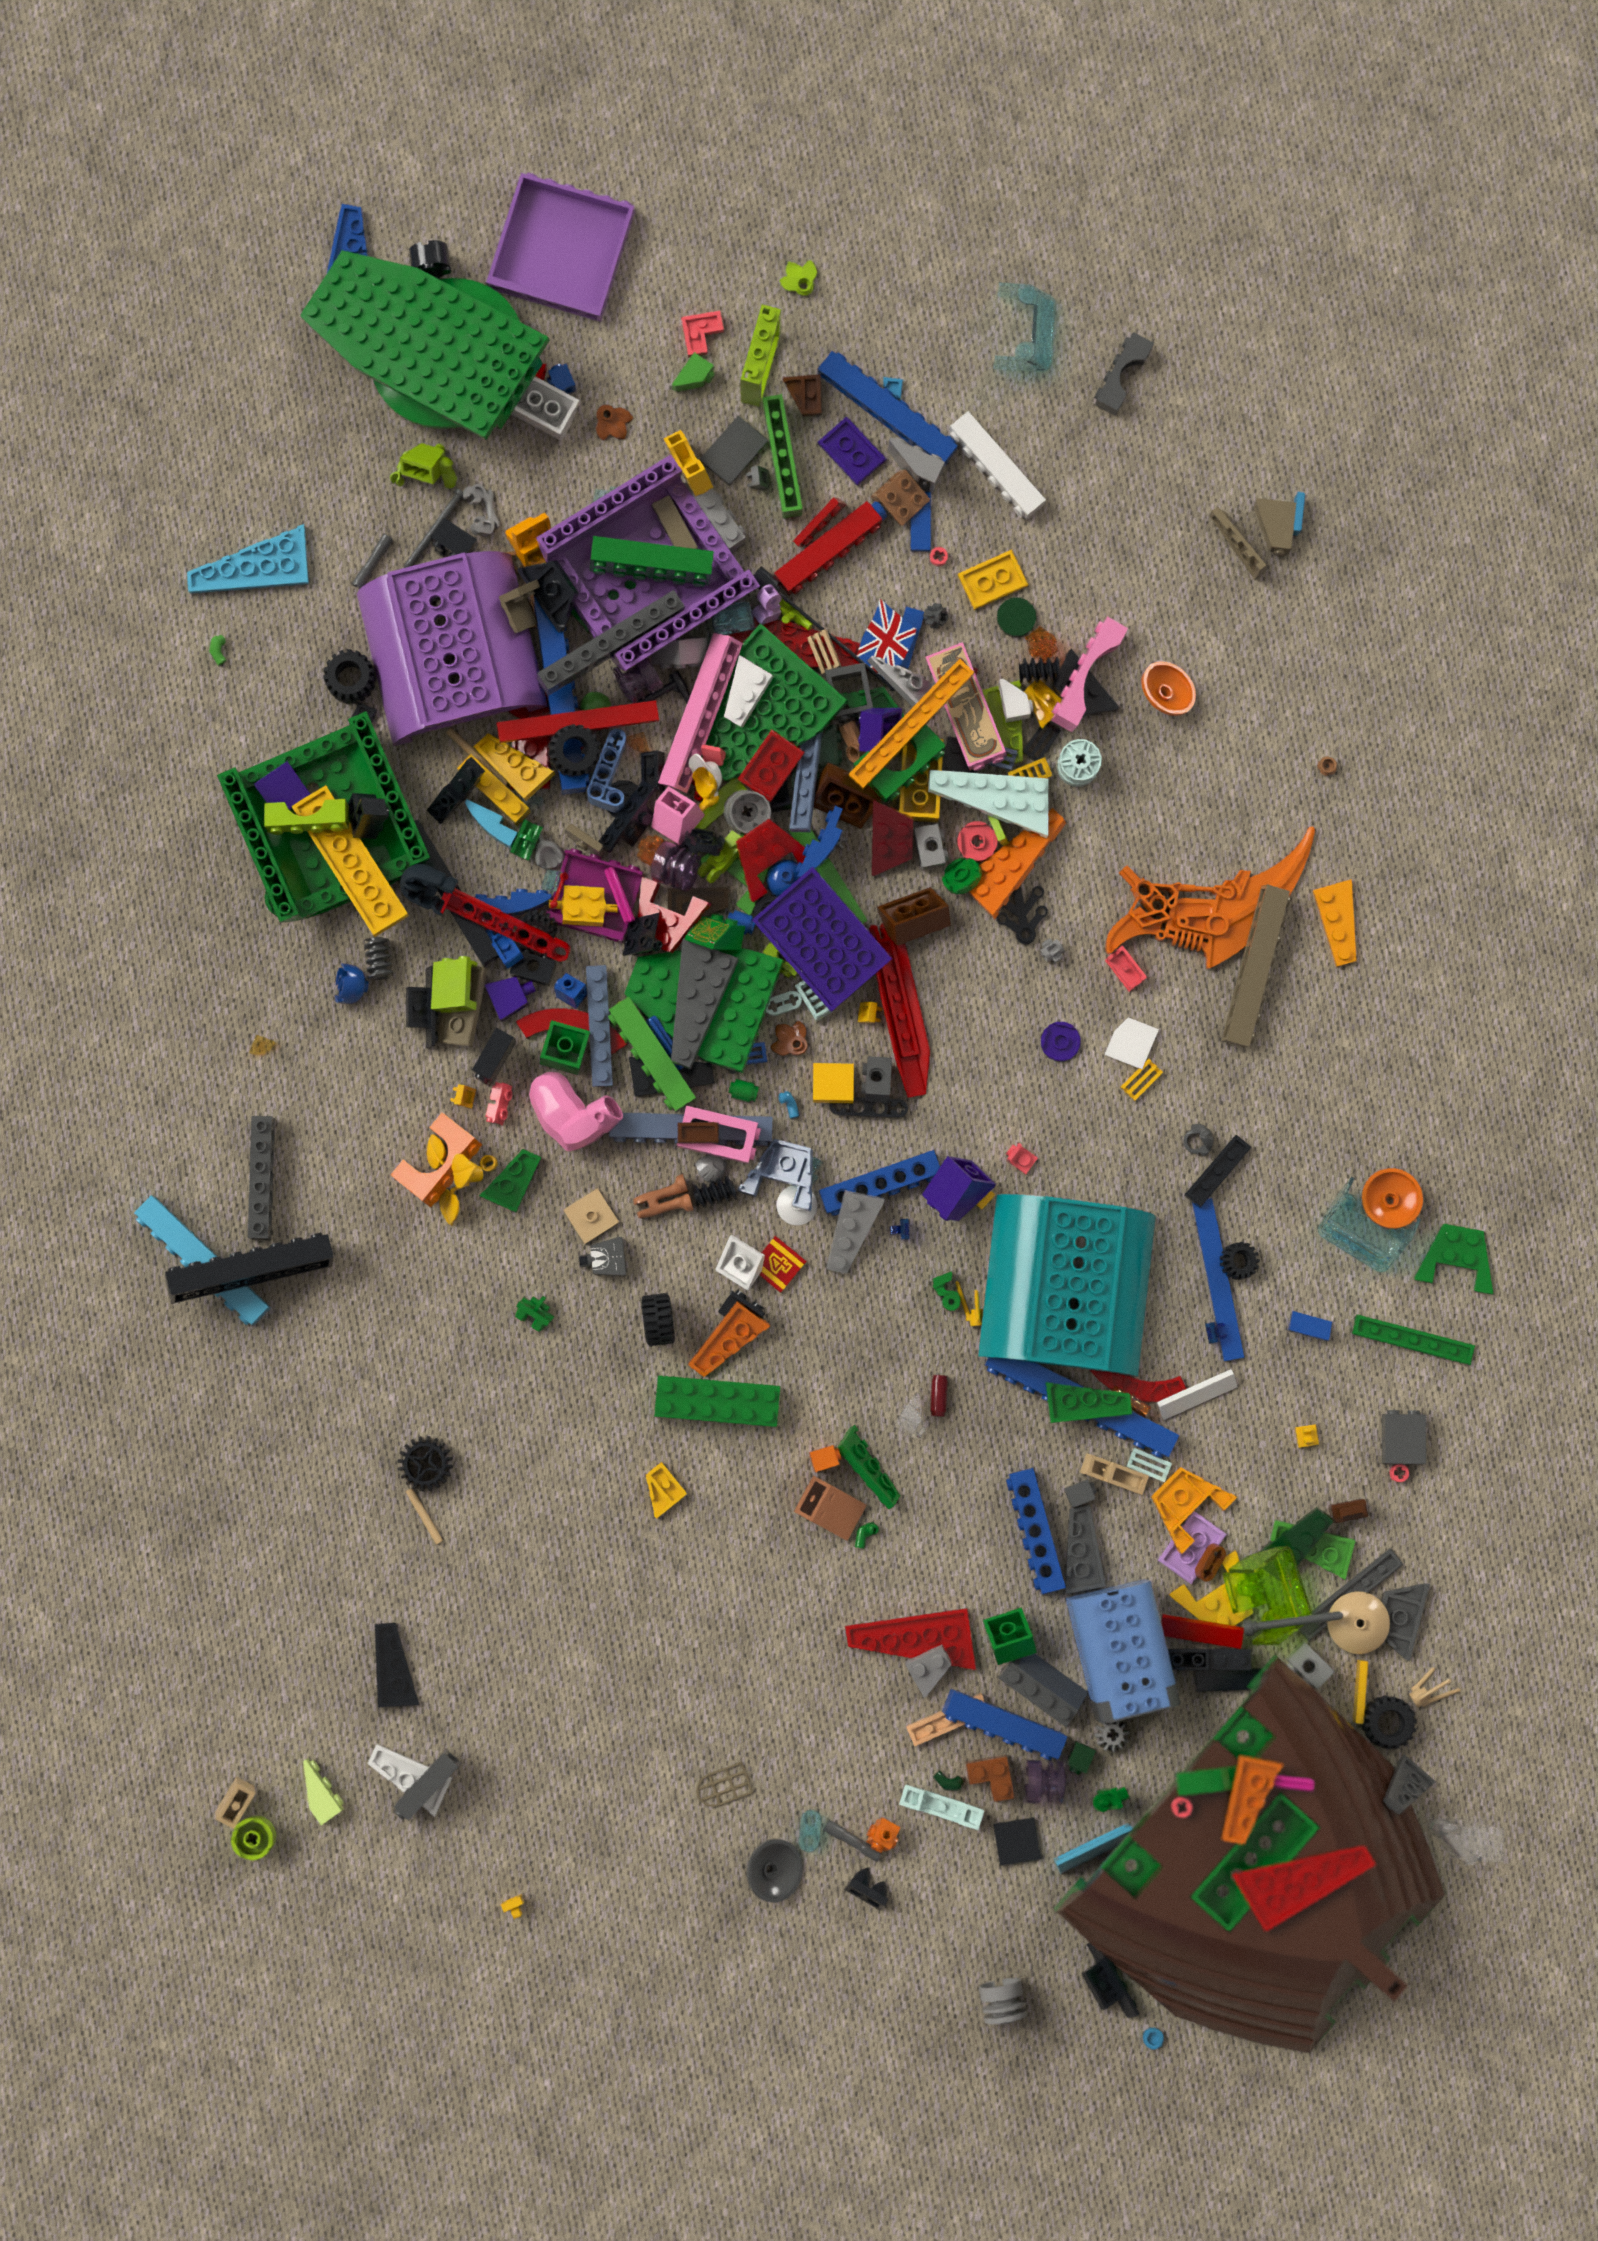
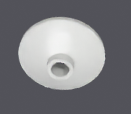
M794 1185L787 1187L780 1193L777 1200V1211L786 1223L803 1225L814 1217L817 1210V1200L812 1192L811 1212L794 1208L792 1202L798 1188Z

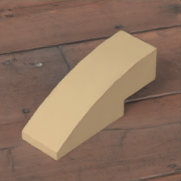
M1087 1453L1080 1470L1082 1474L1143 1495L1149 1477L1146 1474Z

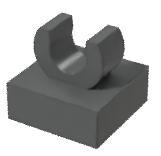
M758 465L751 467V472H748L746 477L752 478V483L747 484V487L761 490L770 489L768 469Z

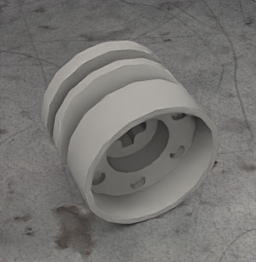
M740 790L728 797L724 804L723 813L730 827L743 833H749L770 819L771 808L767 799L758 792ZM743 807L749 808V810L747 811L748 815H744L741 813L744 811Z
M1020 1978L1002 1979L1003 1986L995 1987L994 1981L978 1986L981 2001L991 2002V2004L982 2008L983 2013H987L984 2016L986 2024H1008L1027 2016V2010L1022 2008L1026 2005L1025 2001L1015 2000L1016 1997L1024 1994Z

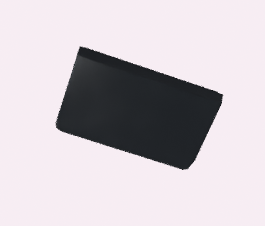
M655 750L641 753V782L645 781L656 788L655 792L665 791V786L658 783L665 765L664 752Z

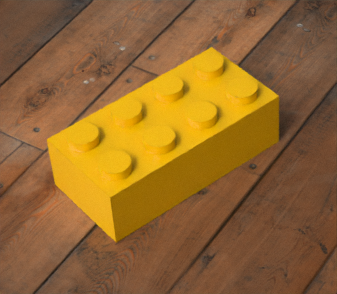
M910 741L902 749L901 771L908 769L916 760V750ZM943 757L938 761L934 759L929 764L930 768L921 775L919 773L914 777L915 781L908 788L904 786L900 790L899 812L913 817V821L938 823L940 796L928 792L930 770L942 771Z

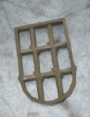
M742 1762L709 1772L699 1780L696 1788L699 1800L710 1807L722 1806L727 1802L753 1793L749 1776L746 1774ZM741 1764L743 1771L730 1775L728 1769ZM725 1770L727 1775L725 1778L713 1781V1774ZM744 1774L747 1782L734 1786L733 1778ZM709 1777V1784L699 1787L701 1781ZM728 1780L731 1787L717 1792L715 1786ZM746 1785L749 1786L751 1792L737 1796L736 1790ZM712 1786L714 1791L712 1795L704 1798L699 1796V1790ZM730 1791L733 1792L734 1798L724 1802L720 1801L719 1797L722 1794ZM716 1797L718 1804H708L704 1801Z

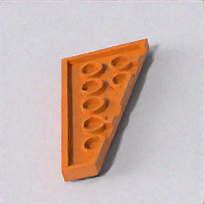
M1053 808L1048 811L1047 838L1041 837L1040 834L1033 831L1023 830L1009 841L1008 844L1004 845L979 865L982 871L981 880L968 893L994 919L999 915L998 911L1003 905L1006 906L1012 892L1020 887L1034 868V863L1038 857L1043 856L1045 853L1044 849L1049 842H1053L1066 825L1064 818Z

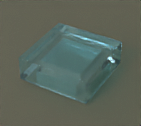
M546 870L541 889L556 892L561 881L560 874L562 872Z

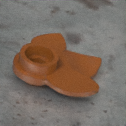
M600 406L596 412L598 420L596 425L597 435L601 440H605L609 435L617 439H625L627 434L625 423L633 420L631 413L622 407ZM604 411H608L610 413L609 418H605L603 416Z
M797 1021L792 1027L787 1024L776 1025L775 1033L778 1040L770 1046L776 1054L786 1056L791 1053L799 1056L806 1052L808 1048V1043L805 1039L807 1030L803 1023ZM796 1042H800V1046L798 1048L794 1047V1044Z

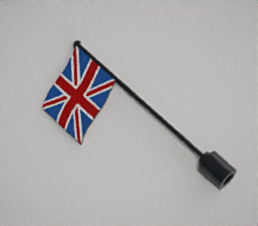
M763 566L755 572L753 576L760 585L758 587L759 590L765 585H773L784 601L820 631L824 630L820 624L779 591L781 589L779 586L781 581ZM879 598L876 613L862 637L857 655L829 632L828 634L832 641L856 661L864 663L865 668L888 686L891 692L895 691L867 660L873 655L874 657L885 659V663L891 666H900L913 643L916 628Z

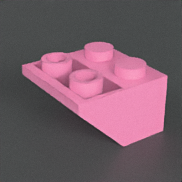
M668 786L655 803L651 827L680 846L684 841L685 832L691 833L692 829L697 826L705 815L695 802Z

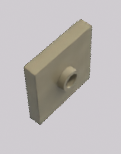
M573 824L567 826V836L577 842L576 845L600 857L605 854L601 843Z

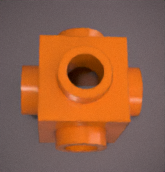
M880 1818L876 1820L875 1824L870 1826L867 1832L869 1836L867 1843L872 1845L871 1848L880 1853L893 1849L897 1844L898 1838L896 1836L901 1827L885 1818Z

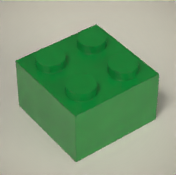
M1022 1607L983 1620L986 1635L997 1665L1037 1653L1033 1635Z

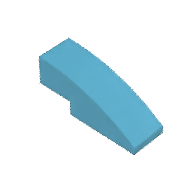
M466 799L465 804L477 823L492 838L511 849L518 832L502 825L504 821L503 816Z

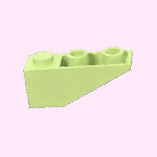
M307 1758L303 1761L309 1809L320 1825H323L344 1809L342 1807L344 1802L338 1794L334 1795L330 1790L332 1785L326 1777L322 1778L318 1773L320 1770L318 1764L314 1760L310 1761Z

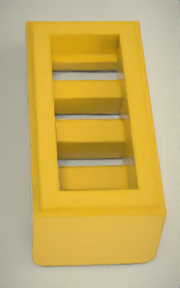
M1045 757L1008 772L1009 776H1016L1015 774L1019 772L1020 777H1025L1023 770H1027L1029 777L1034 778L1030 767L1034 766L1037 778L1053 776ZM1038 764H1042L1045 775H1041Z

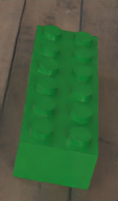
M593 536L589 571H593V573L598 575L612 573L616 577L628 575L638 580L652 578L656 582L668 580L678 585L692 583L696 587H705V585L709 586L714 551Z
M658 1375L654 1417L777 1427L780 1386Z

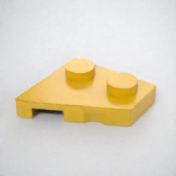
M1040 679L1039 683L1034 681L1030 684L1024 693L1027 694L1028 700H1032L1033 712L1040 727L1043 729L1054 716V713H1052L1054 706L1057 702L1060 703L1062 699Z
M662 1462L646 1474L654 1516L657 1519L687 1495V1493Z

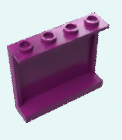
M577 849L565 850L560 874L566 872L569 878L565 880L557 901H561L563 897L564 885L604 888L606 904L617 905L604 872L605 869L614 867L633 912L643 872L640 871L639 867L632 865L624 867L615 860L603 861L601 860L602 857L590 854V857L582 855V851ZM560 874L557 880L552 900L555 897L556 891L561 881ZM550 908L546 912V915L547 913L551 914L550 919L554 917V923L557 922V925L622 944L629 925L623 921L619 908L617 913L605 912L603 927L562 924L563 915L561 909Z

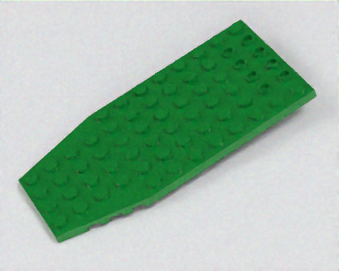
M343 250L300 314L302 320L332 346L355 370L487 440L494 427L501 430L543 365L540 355L550 341L548 336L416 267Z

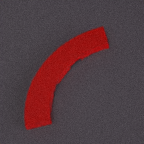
M567 1008L541 1010L515 1021L527 1039L535 1034L547 1031L551 1020L589 1031V1014ZM610 1026L611 1055L625 1047L627 1043Z
M1090 1370L1107 1388L1115 1392L1129 1393L1131 1399L1139 1401L1159 1402L1186 1389L1181 1376L1165 1381H1143L1126 1375H1118V1373Z

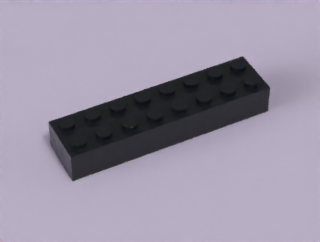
M316 1233L311 1235V1238L304 1240L302 1237L290 1240L291 1243L282 1244V1242L271 1244L269 1248L262 1249V1247H256L244 1254L242 1252H234L227 1258L217 1256L205 1263L196 1261L184 1268L180 1266L171 1267L165 1272V1282L170 1303L175 1304L332 1267L334 1256L328 1234Z

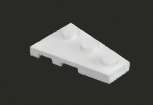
M739 655L724 717L743 728L774 676Z

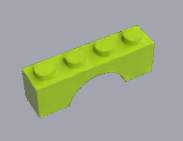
M346 799L325 800L320 810L313 815L298 816L288 809L285 802L265 803V828L268 833L273 835H281L283 832L300 834L303 831L320 833L323 830L340 832L343 829H349V805Z

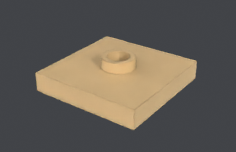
M598 1188L563 1210L584 1244H587L619 1223Z

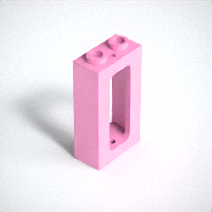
M686 1106L683 1122H692L693 1119L719 1122L720 1125L745 1130L747 1136L744 1147L741 1150L714 1143L678 1144L677 1142V1147L749 1164V1160H754L756 1148H753L754 1140H759L761 1131L760 1128H757V1122Z

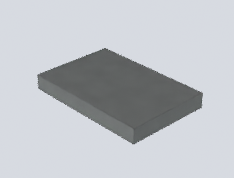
M737 416L700 458V461L730 486L765 447L768 440L740 416Z

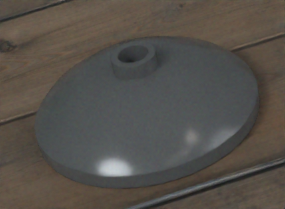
M770 1839L761 1843L751 1854L747 1865V1881L751 1891L759 1899L771 1903L781 1902L789 1898L796 1891L802 1878L803 1865L799 1852L791 1843L781 1839ZM769 1865L770 1869L766 1872V1868Z

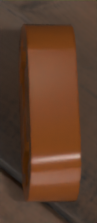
M1216 1543L1210 1544L1195 1568V1575L1202 1581H1211L1226 1557L1225 1549Z

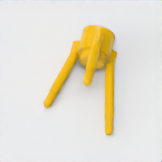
M956 1281L955 1284L966 1315V1321H970V1326L982 1325L983 1308L980 1309L978 1290L974 1291L975 1309H971L970 1314L959 1281Z

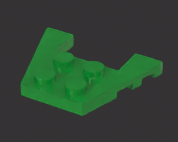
M1442 1224L1415 1274L1414 1280L1433 1283L1436 1263L1477 1271L1473 1291L1492 1295L1493 1288L1484 1231Z

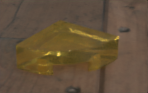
M256 1035L249 1053L253 1055L265 1054L274 1047L276 1042Z

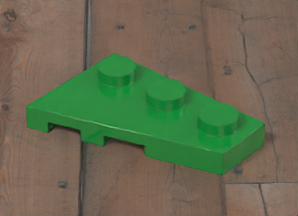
M522 1149L479 1196L517 1213L542 1157Z

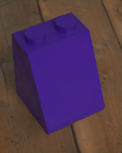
M947 1156L922 1196L927 1200V1204L939 1212V1216L946 1221H959L996 1186V1183L972 1160Z

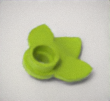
M809 260L801 267L789 261L786 267L787 276L779 279L781 286L787 291H796L801 296L810 295L814 289L813 280L817 276L814 263ZM801 284H807V289H802L800 287Z

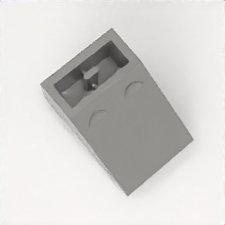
M890 437L888 452L902 470L906 469L921 489L933 494L943 474L945 462L942 461V458L935 454L929 455L924 453V450L918 446L911 447L900 438L896 437L894 439Z

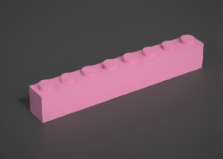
M713 633L658 781L659 784L665 787L669 786L676 791L688 793L693 779V773L689 767V759L694 754L702 755L701 747L707 742L743 643L731 636Z

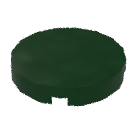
M1016 597L1010 598L1000 605L997 612V624L1006 635L1022 637L1034 628L1036 611L1029 601Z

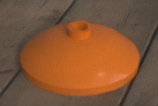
M1165 661L1152 663L1146 668L1142 675V689L1153 707L1171 716L1183 715L1193 707L1196 700V691L1192 680L1184 670L1173 663Z
M1387 1168L1374 1173L1366 1181L1362 1190L1361 1200L1366 1215L1375 1224L1384 1228L1397 1229L1407 1226L1417 1218L1423 1205V1194L1420 1185L1412 1175L1400 1169ZM1392 1198L1393 1204H1388L1386 1199Z

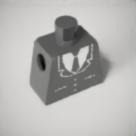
M623 1237L590 1245L591 1254L579 1255L580 1267L592 1266L594 1275L627 1276Z

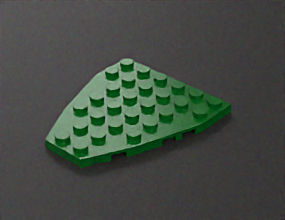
M761 623L745 640L739 655L774 677L745 725L741 728L724 717L738 662L737 658L705 744L719 747L726 752L723 765L718 766L722 778L726 782L741 775L771 729L798 747L821 733L849 702Z
M741 948V950H717L738 958L739 962L698 1052V1056L705 1062L743 1073L784 961L783 959L746 948ZM681 950L674 951L673 954L666 952L638 957L624 993L626 997H630L637 1008L648 1018L656 1016L664 1027L665 1032L672 1038L674 1034Z

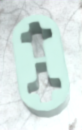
M789 991L771 997L766 1013L770 1016H778L799 1008L802 1002L801 995L796 991ZM790 995H793L794 998L798 997L794 1006L792 1003L784 1004L785 1001L790 999ZM774 1001L775 1004L782 1003V1006L777 1007V1011L773 1012L772 1009H768L770 1002Z

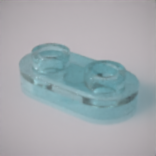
M813 1809L806 1810L802 1814L798 1843L805 1852H812L819 1845L822 1820L819 1812ZM813 1816L815 1822L810 1824L807 1822V1818ZM807 1837L813 1839V1842L809 1845L805 1843V1838Z

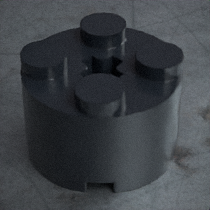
M428 240L426 245L418 242L409 248L410 264L412 267H416L437 279L452 272L449 250L445 242Z

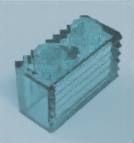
M746 600L736 601L735 605L728 606L712 616L714 633L731 635L756 629L752 605L750 602H746Z

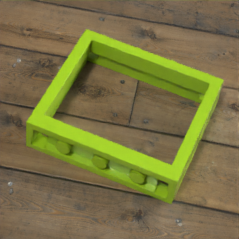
M761 305L740 379L741 402L758 407L761 405L781 334V309Z

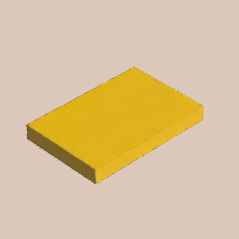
M1012 550L957 574L974 610L1028 586Z

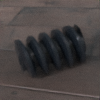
M1058 656L1055 657L1054 662H1051L1050 657H1047L1046 663H1044L1042 657H1039L1038 663L1035 662L1034 658H1031L1029 664L1026 658H1023L1022 664L1019 663L1020 684H1023L1024 678H1026L1028 683H1031L1033 677L1036 683H1039L1040 677H1042L1044 683H1047L1048 677L1051 678L1052 682H1055L1057 676L1060 680Z
M728 1176L725 1177V1183L718 1178L717 1185L711 1180L709 1181V1187L704 1182L701 1184V1189L696 1184L693 1187L698 1210L700 1203L703 1208H707L708 1201L711 1206H714L715 1200L722 1204L723 1197L727 1202H730L731 1195L737 1200L733 1181Z

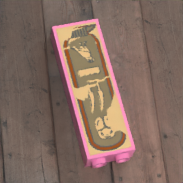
M963 642L925 657L935 684L959 659L974 671ZM974 672V675L944 705L969 771L973 769L974 771H979L985 768L986 764L990 762L993 764L999 763L1007 756Z

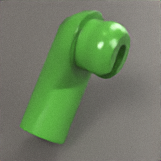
M222 635L214 636L211 639L209 649L218 666L226 662L225 657L221 653V646L226 643Z

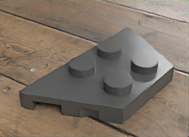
M1427 1583L1388 1590L1383 1593L1381 1602L1387 1609L1390 1619V1629L1385 1642L1407 1661L1411 1659L1430 1586Z

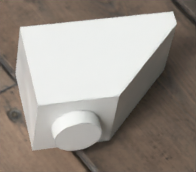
M999 679L998 687L1005 721L1012 722L1030 718L1031 712H1033L1032 700H1028L1026 693L1005 679Z

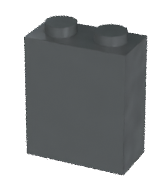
M1387 1410V1414H1382V1463L1426 1464V1415H1420L1419 1410H1407V1414H1400V1410Z

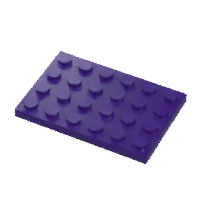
M814 866L752 919L831 1012L893 959Z

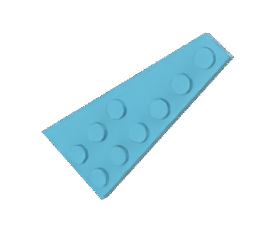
M302 524L297 526L298 528L285 531L280 533L279 536L258 542L239 550V552L233 555L222 557L221 560L188 571V592L191 594L309 584L305 525Z

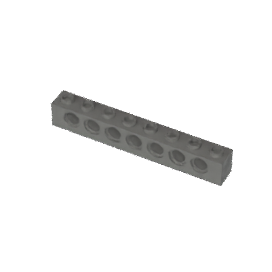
M674 590L541 670L537 673V680L548 696L612 658L619 650L685 609L684 604Z

